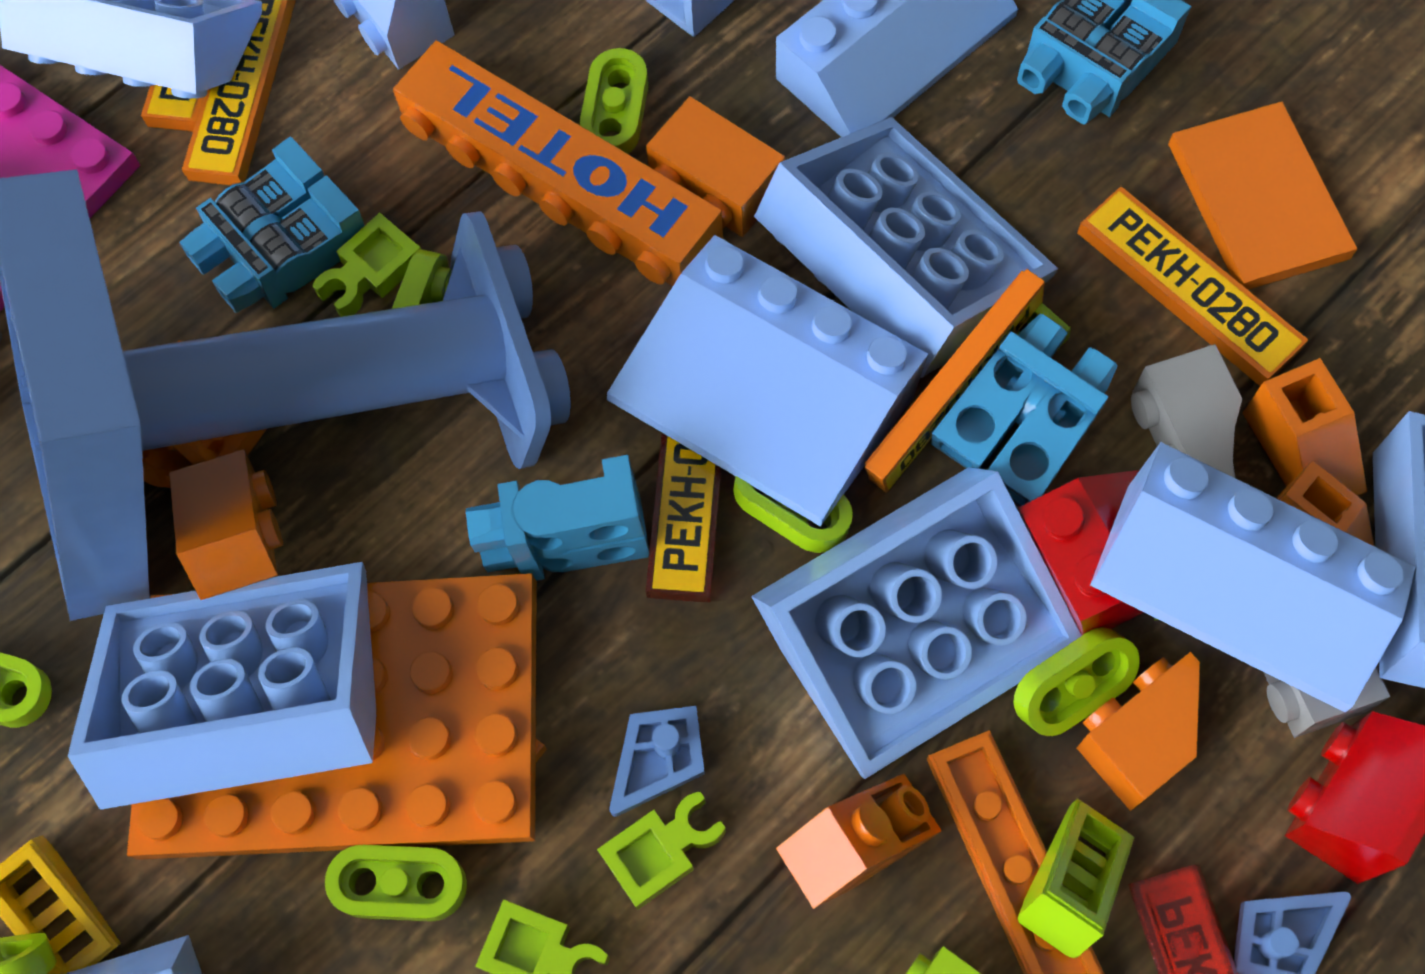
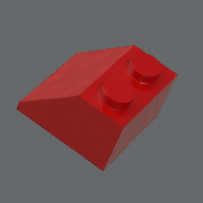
M1140 470L1079 477L1018 508L1020 516L1081 635L1096 628L1112 629L1144 613L1090 585L1126 490Z
M1372 711L1352 726L1342 722L1329 737L1321 751V756L1329 760L1317 781L1312 777H1308L1293 796L1287 811L1296 817L1284 835L1356 884L1407 865L1425 834V726Z

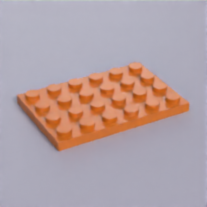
M533 574L367 583L377 710L373 763L132 804L127 856L137 860L338 851L355 845L424 847L535 841L537 581ZM151 595L150 598L161 597V596H167V595Z

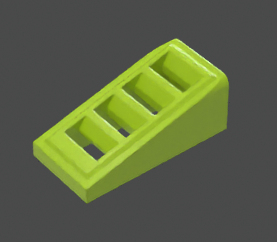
M1077 798L1069 806L1027 892L1018 915L1019 923L1066 956L1071 958L1079 957L1104 935L1134 837ZM1079 836L1106 854L1105 858L1079 841Z

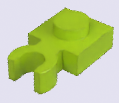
M379 212L336 251L344 266L340 269H329L321 273L314 281L313 288L322 301L326 300L334 291L345 290V294L334 303V307L340 317L355 315L362 306L363 294L370 288L383 298L403 280L412 256L421 247Z
M701 792L686 796L676 809L675 819L667 825H664L655 810H652L597 849L637 910L694 870L693 865L684 852L691 847L700 849L712 847L724 837L726 827L721 821L706 831H697L690 826L689 819L691 814L706 804L705 797Z
M503 899L475 967L490 974H575L577 966L585 960H594L599 964L607 966L610 957L604 950L592 944H580L571 949L563 946L570 930L567 924Z

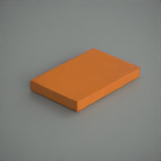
M1283 102L1172 134L1168 145L1230 275L1247 290L1350 260L1357 251V247Z

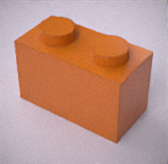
M691 96L687 98L646 145L650 168L721 209L723 228L726 226L741 237L757 221L754 215L779 163L785 161L784 155Z
M245 449L169 472L176 554L200 600L278 576L274 549L283 546V539L273 511L268 509L277 506L275 493L265 470L254 471Z

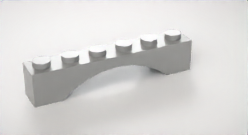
M1216 344L1146 366L1131 395L1132 411L1140 427L1143 429L1149 428L1157 446L1162 442L1235 478L1233 466L1234 432L1242 397ZM1376 667L1355 704L1346 713L1263 672L1269 684L1267 686V698L1270 707L1279 721L1282 723L1287 722L1294 738L1367 713L1390 697L1382 679L1379 678Z

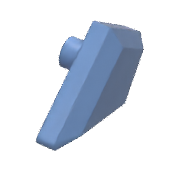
M696 706L630 714L609 808L612 816L617 817L705 774Z
M1335 892L1242 902L1240 905L1232 973L1315 974L1351 900V895L1348 892Z

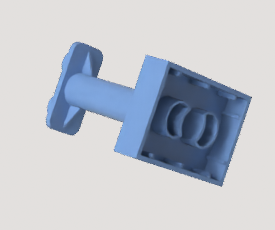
M77 169L0 178V284L21 402L70 621L104 614L105 607L109 605L150 599L142 451L471 393L497 417L509 456L515 467L521 469L535 466L550 431V426L566 423L569 418L570 390L565 368L556 351L547 349L532 352L521 320L522 318L529 317L532 310V282L526 258L519 246L496 247L484 214L481 211L464 213L460 219L451 256V269L453 270L443 301L122 351Z

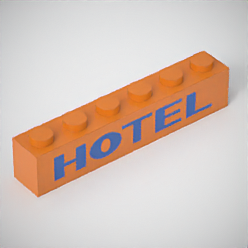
M437 40L434 41L393 88L401 111L400 120L413 135L422 140H427L430 137L445 146L449 154L463 166L473 168L476 165L492 175L494 181L510 195L519 197L523 194L538 203L541 210L551 220L563 226L570 223L587 234L589 240L601 251L610 255H614L616 252L634 262L640 273L656 284L662 285L666 282L673 286L683 270L714 235L723 239L721 209Z

